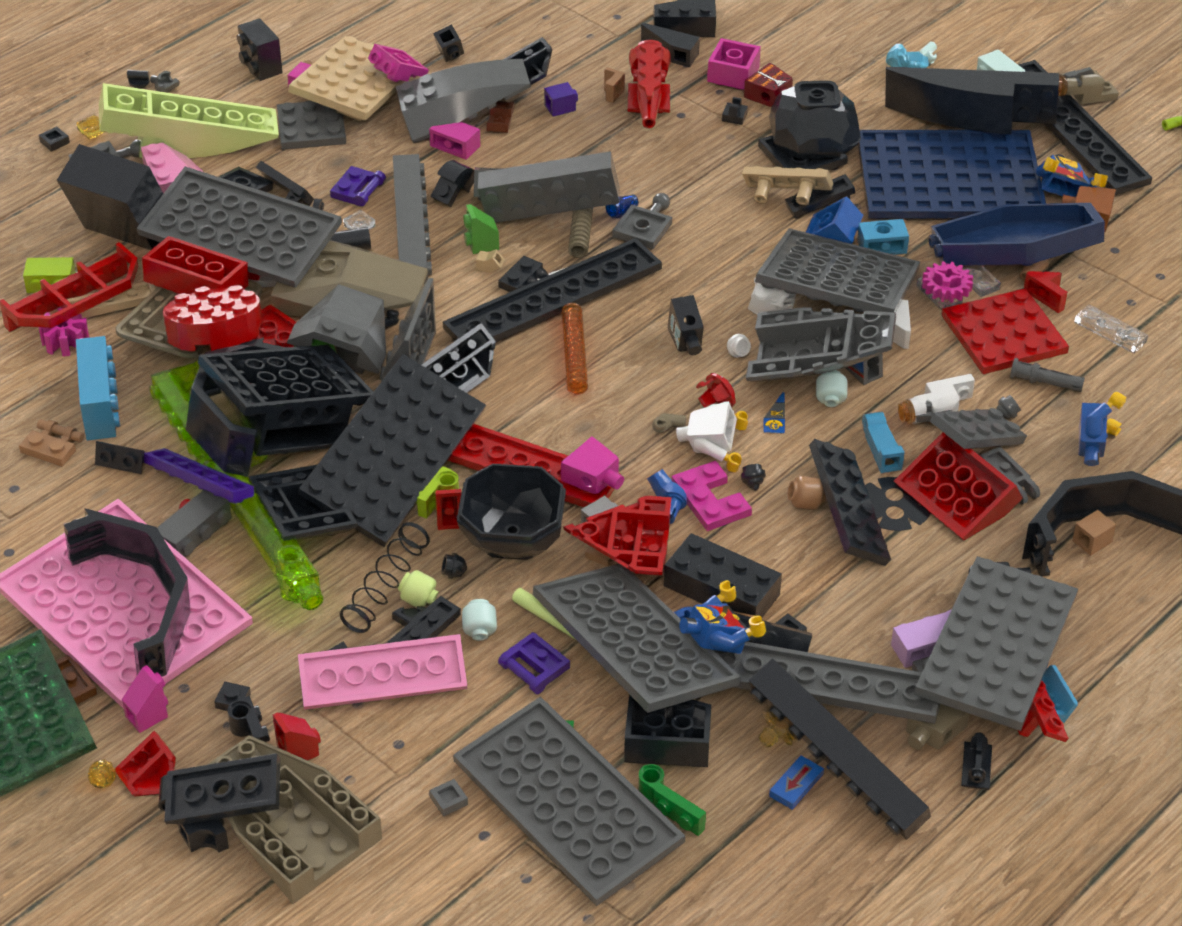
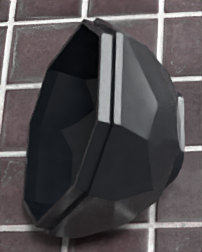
M833 81L797 82L794 87L780 92L771 107L769 120L775 147L798 159L840 158L856 147L858 142L861 141L855 104L838 89V85Z
M492 463L465 479L457 523L472 545L485 551L489 556L503 559L528 560L546 551L560 537L566 489L543 467Z

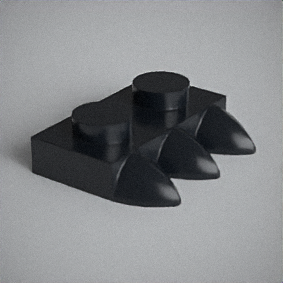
M523 256L498 280V287L512 292L538 279L549 276V274L543 268V263Z

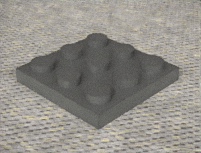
M313 101L277 104L282 150L346 144L343 114L337 113V110Z

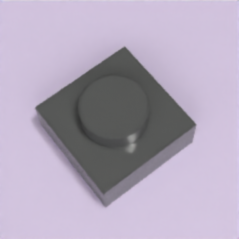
M455 779L429 790L431 800L443 817L468 805V797Z

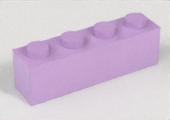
M951 610L893 627L891 646L905 668L912 666L913 661L931 655Z

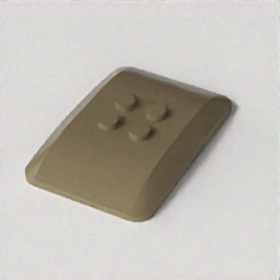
M248 280V287L244 290L253 291L259 297L262 294L261 284ZM157 287L116 326L117 336L185 358L198 357L211 347L210 344L195 345L196 351H185L167 342L162 312L164 307L173 301L178 293L162 287Z

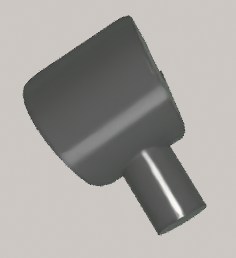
M163 71L158 76L152 75L150 77L151 83L155 84L156 91L166 93L178 87L180 81L177 78L172 79L170 71Z

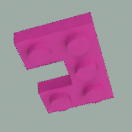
M716 460L672 476V481L685 491L687 505L706 531L752 515L751 506L740 492L719 500L711 492L710 489L727 484L728 476Z

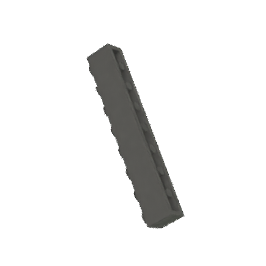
M419 154L393 155L399 260L427 268L428 274L424 282L425 285L428 275H432V264L430 261V247H426L430 246L428 218H426L428 217L427 204H425L427 203L424 163H420Z

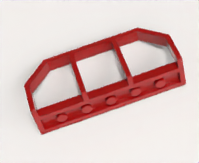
M118 242L115 244L117 253L89 267H86L79 261L76 263V273L52 285L45 279L40 280L42 290L9 305L4 299H1L0 307L5 328L9 332L21 326L53 328L125 292L133 286L139 267L137 257ZM127 274L126 278L110 286L106 285L107 283ZM95 289L98 290V292L74 304H71L67 300L70 298L83 296ZM59 307L62 308V310L50 316L44 315L45 313L51 312Z

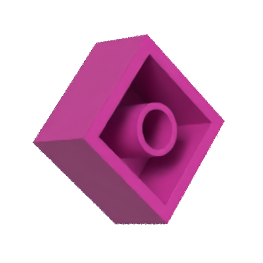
M721 38L708 60L707 82L744 90L745 79L757 72L760 67L761 46Z

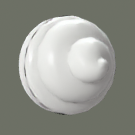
M742 334L733 335L727 342L729 354L736 358L746 356L751 348L750 341Z

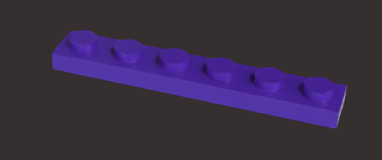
M166 448L144 453V463L153 466L154 469L162 470L169 473V476L178 477L185 483H191L198 486L199 489L212 492L214 496H221L230 503H241L244 499L254 496V486Z

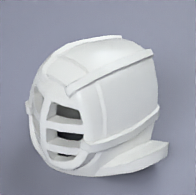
M754 279L755 287L748 307L750 311L758 315L759 312L793 308L796 294H788L779 288H765L760 283H756Z

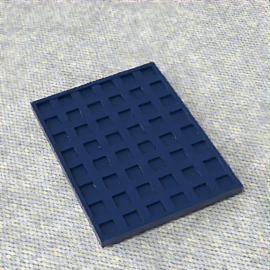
M860 130L861 141L858 142L868 218L948 219L964 217L1002 205L1046 204L1041 178L1036 174L1038 164L1030 130H1012L1011 135L974 130Z

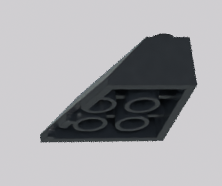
M677 0L656 4L653 8V25L698 37H715V0Z
M629 694L624 763L708 767L711 704L692 699L647 713Z

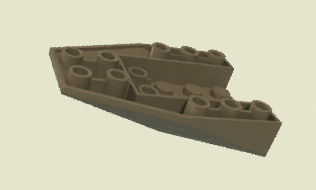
M330 240L296 288L276 281L271 297L275 308L287 316L303 317L339 284L384 299V311L412 305L423 288L428 270L427 268L369 250Z
M249 735L207 765L276 753L280 757L279 809L227 818L237 838L290 902L294 904L382 840L381 818L325 768ZM257 781L248 782L244 790L253 789ZM224 785L220 787L217 795L226 793L229 786Z

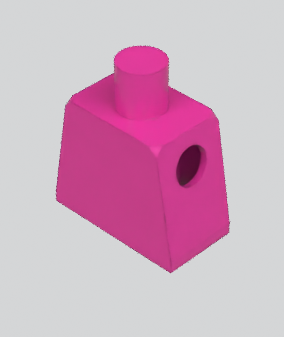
M592 436L561 462V480L593 494L599 493L607 485L616 490L623 485L624 476L619 474V458Z

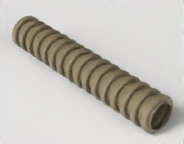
M593 208L573 211L568 252L575 258H582L588 254Z

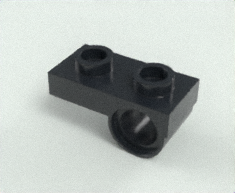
M250 696L240 698L229 705L227 712L232 734L238 737L250 735L264 742L270 741L266 725H260L262 721L260 708L258 705L253 706Z

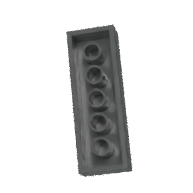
M611 151L479 172L478 192L484 212L491 216L495 223L620 203V186Z

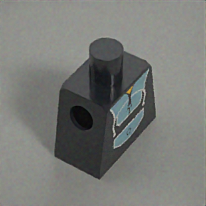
M694 295L671 299L667 326L677 350L680 352L688 351L690 355H697L702 351L701 345L704 331Z

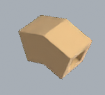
M497 249L491 252L480 251L476 258V270L491 273L500 269L505 259Z

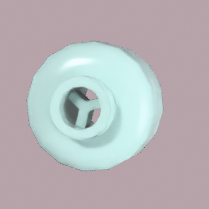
M834 370L818 376L816 380V397L821 403L828 407H836L846 400L848 382L847 378L840 371Z
M484 599L471 600L462 610V628L464 633L478 641L485 640L488 636L492 635L497 629L495 607Z

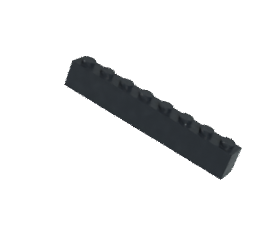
M773 658L749 679L752 688L750 694L760 704L765 702L770 707V714L778 722L783 720L789 726L788 731L796 740L800 741L803 739L808 744L807 749L816 759L821 757L828 763L826 767L836 778L841 776L847 782L846 787L854 796L858 797L861 795L867 801L865 805L875 816L880 814L887 820L885 824L896 836L901 834L907 840L931 817L929 807Z

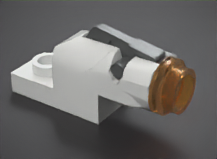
M967 374L926 383L925 394L906 399L903 403L898 404L900 420L909 424L929 422L934 413L958 411L959 400L972 398L975 382L973 376Z

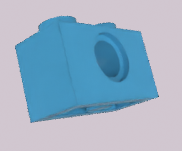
M903 219L860 222L857 242L861 247L893 255L907 254L909 234Z

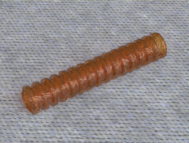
M568 303L562 308L567 390L571 394L579 395L588 389L582 307L579 304Z

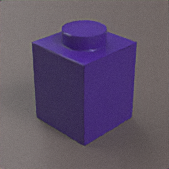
M568 82L544 88V105L552 117L576 111L578 94Z

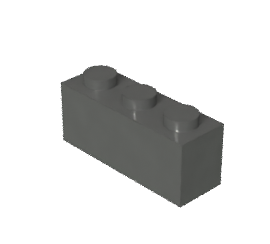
M203 490L159 525L157 529L163 539L185 557L191 554L202 542L209 539L220 527L229 522L232 518L230 502L221 496H214L212 492Z

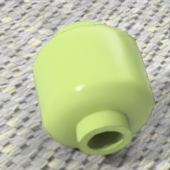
M414 570L412 573L407 572L398 587L401 599L416 608L417 606L425 607L427 603L431 605L439 591L435 590L436 580L419 570Z

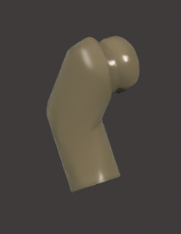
M663 413L654 419L652 427L659 433L665 432L673 426L684 427L686 426V415Z

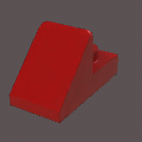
M1029 271L1026 273L1024 288L1028 290L1032 297L1057 313L1065 309L1068 292L1060 287L1062 273Z

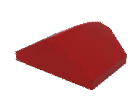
M153 731L114 771L133 796L159 794L161 777L167 775V771L174 770L176 757L159 734Z

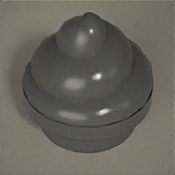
M1008 395L1006 398L1004 396L1001 397L996 407L1006 419L1017 417V413L1021 411L1011 395Z

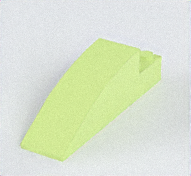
M105 83L102 85L99 100V131L138 136V140H140L139 158H142L141 147L154 143H164L188 158L231 153L277 139L279 136L276 109Z

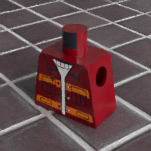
M768 63L745 79L744 98L772 107L778 94L792 87L793 79L774 64Z

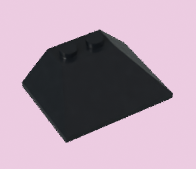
M317 465L248 477L251 486H254L256 495L283 541L333 536L357 528L358 523L349 508L326 512L298 494L299 488Z

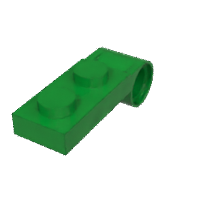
M647 764L639 770L638 791L664 816L677 822L684 830L691 831L699 836L705 830L706 811L664 785V771L660 766Z

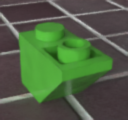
M466 205L467 214L463 215L464 225L467 228V232H464L466 246L470 245L473 254H477L480 251L499 250V231L494 219L473 205Z

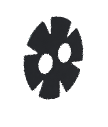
M897 477L878 478L882 489L871 482L866 484L865 486L875 510V515L877 519L882 517L879 524L882 529L891 531L909 530L912 527L908 518L921 525L931 514L894 483ZM891 488L899 489L903 492V498L898 501H892L886 497V491ZM897 506L904 511V515L899 519H892L887 516L886 510L889 507Z

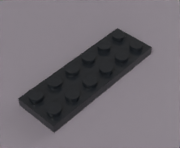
M814 438L809 447L844 552L886 566L891 561V557L854 452Z

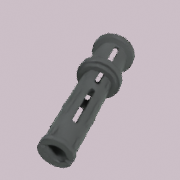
M1014 358L1010 373L1011 379L1017 377L1029 380L1032 384L1038 381L1082 392L1085 377L1042 368L1036 362L1030 364L1019 361L1018 358Z

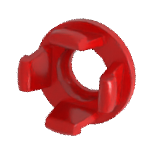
M710 373L706 377L705 382L700 381L696 385L697 389L707 385L708 389L698 398L704 408L716 402L720 404L729 401L731 407L736 403L732 385L727 379L716 373Z

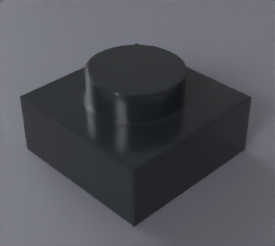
M224 681L214 701L215 708L227 711L232 702L251 695L250 687Z

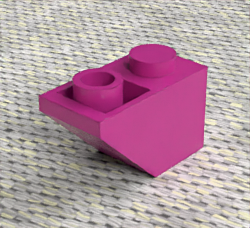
M147 665L142 667L122 698L125 717L139 733L168 718L166 709L168 700L163 692L165 682L158 672L154 673Z

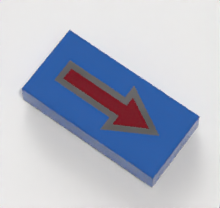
M800 755L769 790V797L793 810L824 775V768Z

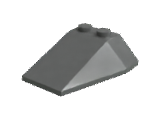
M338 284L295 323L287 344L296 347L312 346L314 340L317 339L358 353L356 367L379 374L386 358L384 299Z

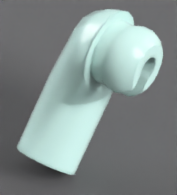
M929 42L920 50L921 54L928 56L929 64L934 63L937 58L936 54H932L937 49V45L934 42Z

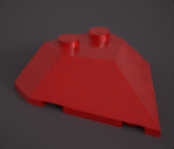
M643 496L637 499V503L626 507L623 504L587 517L584 523L576 526L571 523L563 526V529L636 574L662 576L664 575L669 540L671 497Z

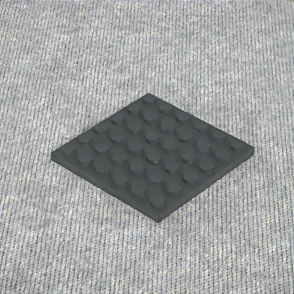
M788 228L757 272L755 282L760 283L765 288L783 289L788 294L798 293L806 295L811 300L821 299L829 301L834 306L844 305L852 307L857 312L877 311L896 313L919 270L920 261Z

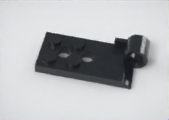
M276 753L167 771V775L160 779L158 807L165 812L164 822L166 824L184 825L279 809L280 757ZM257 781L253 789L244 790L248 782ZM224 785L229 786L226 793L217 795L220 787Z

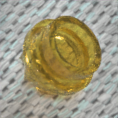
M105 759L95 761L89 767L88 780L96 788L110 786L116 779V768L113 767L112 762Z

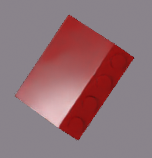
M944 432L894 480L897 486L963 541L1005 517L1023 499L1016 484L971 448L964 449Z

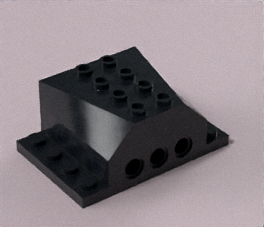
M328 344L200 354L198 364L216 383L233 407L242 426L257 430L254 445L256 456L288 454L299 451L309 452L310 450L331 448L348 426L353 405L360 406L365 404L373 393L372 389Z

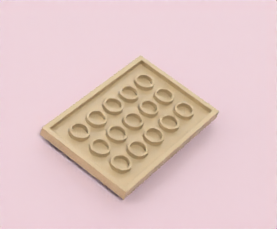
M344 36L290 83L288 92L366 121L397 92L396 86L406 81H392L387 78V74L374 68V64L368 59L374 46L373 44L358 41L351 36Z

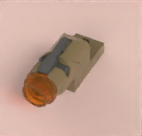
M1090 67L1060 73L1058 96L1073 95L1080 104L1111 101L1118 98L1119 92L1109 81H1104L1103 77Z

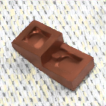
M496 102V106L490 109L487 131L508 133L514 111V102Z

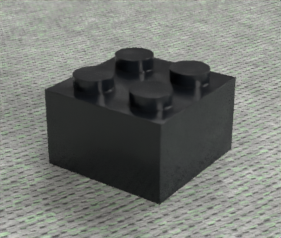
M260 18L238 25L237 41L240 45L238 55L241 63L245 64L249 68L250 73L254 74L260 81L282 74L280 41L276 34Z

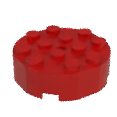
M238 285L216 289L199 287L195 289L194 293L178 294L174 297L173 301L164 307L162 312L167 342L185 351H196L195 345L210 344L211 351L236 346L256 338L260 334L259 327L263 328L258 295L253 291L244 290L242 286Z

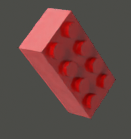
M171 236L165 238L142 257L143 281L178 294H191L199 287H209L210 289L229 288L237 285L242 286L243 289L248 287V262Z

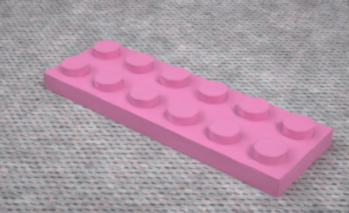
M460 634L298 654L304 710L467 689Z

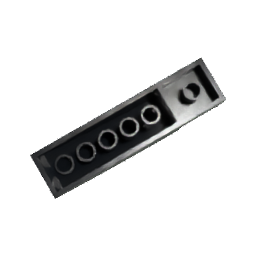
M886 67L885 107L946 126L1011 135L1013 122L1056 124L1060 73Z

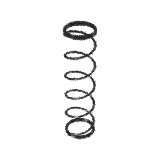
M413 522L402 524L398 530L399 538L390 541L387 545V554L377 559L375 563L376 571L366 574L364 577V587L358 588L352 594L353 604L346 605L341 609L340 619L347 628L357 633H365L370 629L371 622L376 620V616L367 607L354 603L355 594L365 589L373 601L381 605L387 604V597L374 588L366 587V579L372 573H377L384 584L391 588H398L399 582L393 575L384 571H378V562L383 557L388 556L396 568L409 572L411 570L410 564L402 557L389 554V547L393 542L400 540L405 550L412 555L420 556L422 554L421 549L426 548L430 543V537L423 527ZM412 526L420 530L426 537V544L418 545L407 539L403 534V527ZM402 540L409 546L419 549L420 553L416 554L408 550ZM390 556L404 561L409 567L408 570L398 567ZM379 573L392 577L397 582V586L386 583ZM367 589L381 594L386 600L385 603L374 599ZM356 606L366 609L374 618L372 620L369 619L366 613ZM353 610L366 620L367 628L359 629L349 624L343 616V611Z

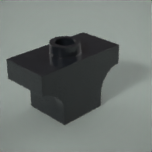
M223 818L178 825L179 833L191 852L200 848L210 847L219 853L229 848L227 832L223 826Z

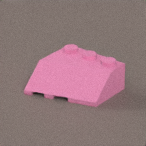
M154 143L141 147L143 165L150 167L163 194L185 166L203 172L186 155L164 143Z

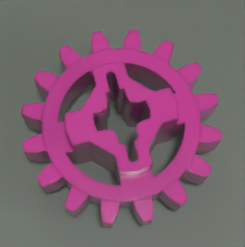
M943 261L940 266L933 263V268L927 267L926 272H923L922 288L926 289V294H932V299L941 298V302L949 299L952 303L955 298L962 301L963 296L968 297L969 292H972L973 275H969L970 271L968 269L962 270L963 265L956 267L954 262L946 265Z

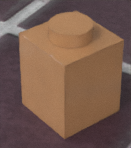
M1097 510L1076 523L1072 541L1091 556L1113 542L1116 524Z

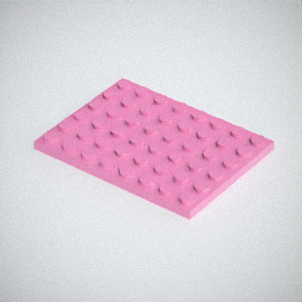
M119 499L98 511L146 524ZM65 533L0 573V593L62 652L75 660L83 671L123 708L122 698L137 676L133 644L149 638L158 632L170 599L154 570L147 565L108 554L99 555L72 566L68 559ZM165 540L188 578L191 611L168 673L162 677L166 684L252 625L253 622L252 617Z

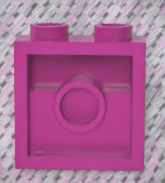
M374 44L368 56L369 61L374 64V68L387 74V78L395 82L399 80L407 82L410 76L414 78L416 76L422 77L429 71V69L404 50Z

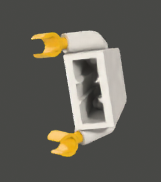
M729 401L712 404L706 408L693 411L690 415L689 425L677 428L678 441H689L694 452L710 455L721 462L725 460L727 461L726 468L728 471L737 472L742 460L741 455L736 452L729 455L727 452L732 449L735 428L746 430L748 415L745 411H738L735 414Z

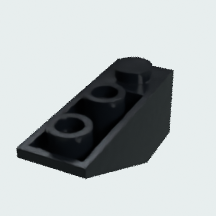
M642 22L641 41L655 40L662 43V46L670 52L671 63L690 67L699 55L700 37Z

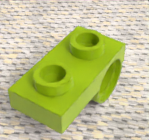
M442 466L424 490L419 492L416 502L418 516L427 519L436 508V490L459 489V477L456 472Z

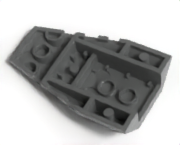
M506 59L455 66L404 82L396 86L401 110L414 144L430 138L429 128L431 126L459 123L466 118L471 120L478 116L477 112L486 107L489 110L496 106L497 101L503 98L508 100L530 88L531 84L523 59Z
M808 307L759 312L755 326L760 341L757 360L749 361L746 380L761 382L806 377L842 369L876 357L892 349L896 313L865 311L863 314H855L854 310L835 313L832 309L822 308L821 312H818Z

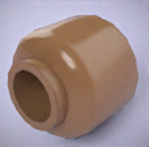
M801 475L789 483L788 500L796 508L815 510L819 508L821 502L824 503L826 500V495L819 478Z

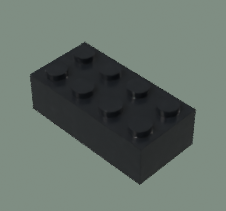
M690 533L664 565V587L701 604L713 595L718 596L720 594L719 585L726 580L730 581L731 588L735 586L736 598L734 601H723L722 603L728 604L735 612L761 616L763 618L780 596L782 573L693 533Z

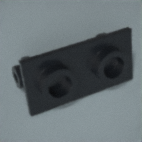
M96 441L95 465L142 474L145 451Z
M977 732L971 738V742L964 741L961 786L990 789L992 745L988 744V739L984 733Z

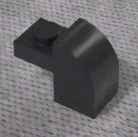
M455 160L446 162L437 173L440 179L430 197L452 207L460 190L470 192L474 184V169Z

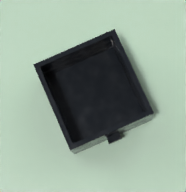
M79 144L57 178V182L84 228L151 250L158 241L138 235L136 229L163 195L150 167Z

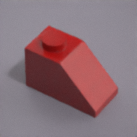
M461 489L435 491L438 530L460 529L457 523V516L462 493Z
M279 712L272 714L277 748L307 761L319 756L318 744L321 743V738L315 727L311 728L303 718Z

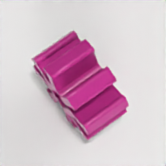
M82 314L53 328L38 327L42 346L46 345L47 353L51 355L61 347L62 356H70L69 346L76 348V339L90 338L86 318L82 319Z

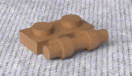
M40 419L37 423V428L43 431L40 433L32 430L21 442L19 449L20 453L63 467L76 452L75 444L72 442L77 441L81 443L84 440V433L78 432L76 428L71 426H60L58 422L53 420L45 421ZM56 434L62 437L58 439L53 436Z

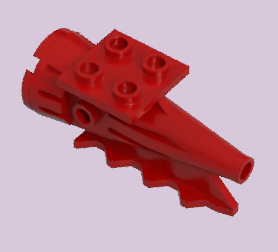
M655 40L641 41L638 43V46L634 49L632 48L629 52V65L633 82L638 83H628L627 112L641 113L642 124L648 129L655 126L657 113H670V84L661 83H665L671 55L669 50L662 46V43Z

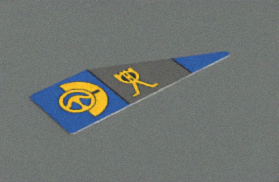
M782 392L764 417L765 433H785V392Z

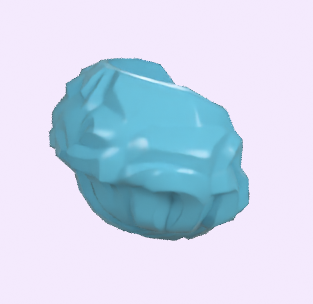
M895 44L886 56V64L890 67L927 68L929 66L928 56H924L919 51L907 52L902 44Z

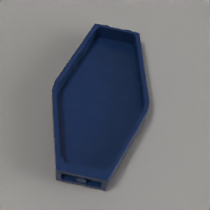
M1091 203L1009 204L931 226L932 235L928 236L930 248L934 249L935 257L939 258L941 263L944 261L946 265L954 262L955 266L1015 264L1031 266L1046 259L1104 242L1105 221Z

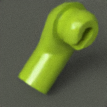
M1182 116L1162 121V128L1165 131L1182 126Z

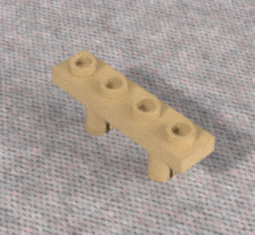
M754 166L744 167L742 172L747 186L757 187L754 198L758 203L767 202L770 188L799 189L796 202L800 205H808L812 190H831L833 186L829 171L821 168L802 169Z

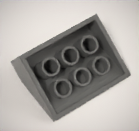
M428 278L407 311L405 319L400 321L399 334L394 336L393 349L388 351L386 366H382L380 371L381 381L402 354L419 364L425 362L436 334L433 278Z

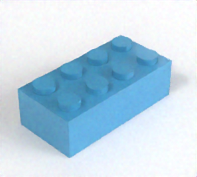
M105 336L76 339L79 399L86 440L116 437V427H120L119 412L114 411L119 410L118 397L115 395L118 393L116 379H114L116 377L115 363L110 361L113 360L112 345L107 346Z

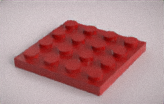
M1026 288L942 308L941 316L982 374L1011 368L1014 358H1018L1022 362L1031 363L1068 353L1069 345Z

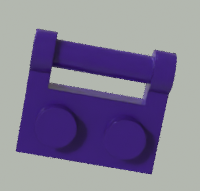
M350 166L330 190V197L362 207L368 202V197L377 186L384 183L386 175L381 171L374 173Z
M534 632L505 651L498 660L500 666L504 669H510L526 682L530 690L535 694L543 692L546 685L570 669V660ZM520 657L540 675L535 677L519 664L516 659Z

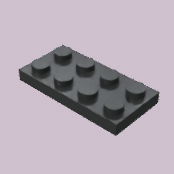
M995 408L934 413L930 420L932 424L964 449L1023 444L1027 437L1016 423L1006 420L1002 412Z

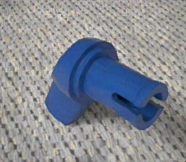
M662 469L648 477L647 480L656 496L671 497L670 524H672L679 510L686 507L687 495L683 488L673 482Z

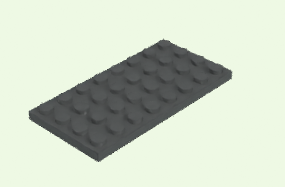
M185 166L136 229L138 235L158 242H162L165 238L171 236L248 262V272L296 288L340 227L342 219L341 216Z
M977 556L915 686L914 695L1021 731L1076 599L1078 588Z
M621 564L533 586L532 595L647 713L736 687L740 684L741 676L715 651L700 647L691 634L681 633L679 628L681 619L629 569Z
M541 697L453 755L454 762L596 906L685 843V835Z

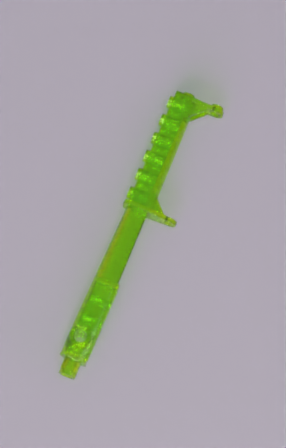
M198 361L152 374V385L149 386L150 394L153 399L158 400L161 412L167 414L171 427L177 429L180 441H185L190 456L194 455L196 462L251 485L246 476L223 472L185 430L190 401L189 392L200 368ZM253 451L251 467L265 461L268 455L254 457L255 452ZM255 491L253 497L246 498L241 503H230L232 510L278 581L281 597L287 601L300 603L303 609L314 610L323 603L319 574L297 541H283Z

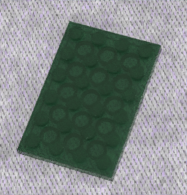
M41 629L0 648V797L97 749Z

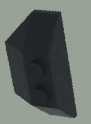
M541 37L503 60L523 59L530 84L533 85L547 76L553 49Z
M480 323L421 365L468 393L490 377L496 341L483 324Z

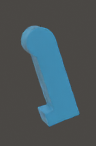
M884 413L863 414L862 425L865 438L880 473L902 470L905 452L902 446L897 445L887 425ZM890 458L894 463L886 465L885 459Z

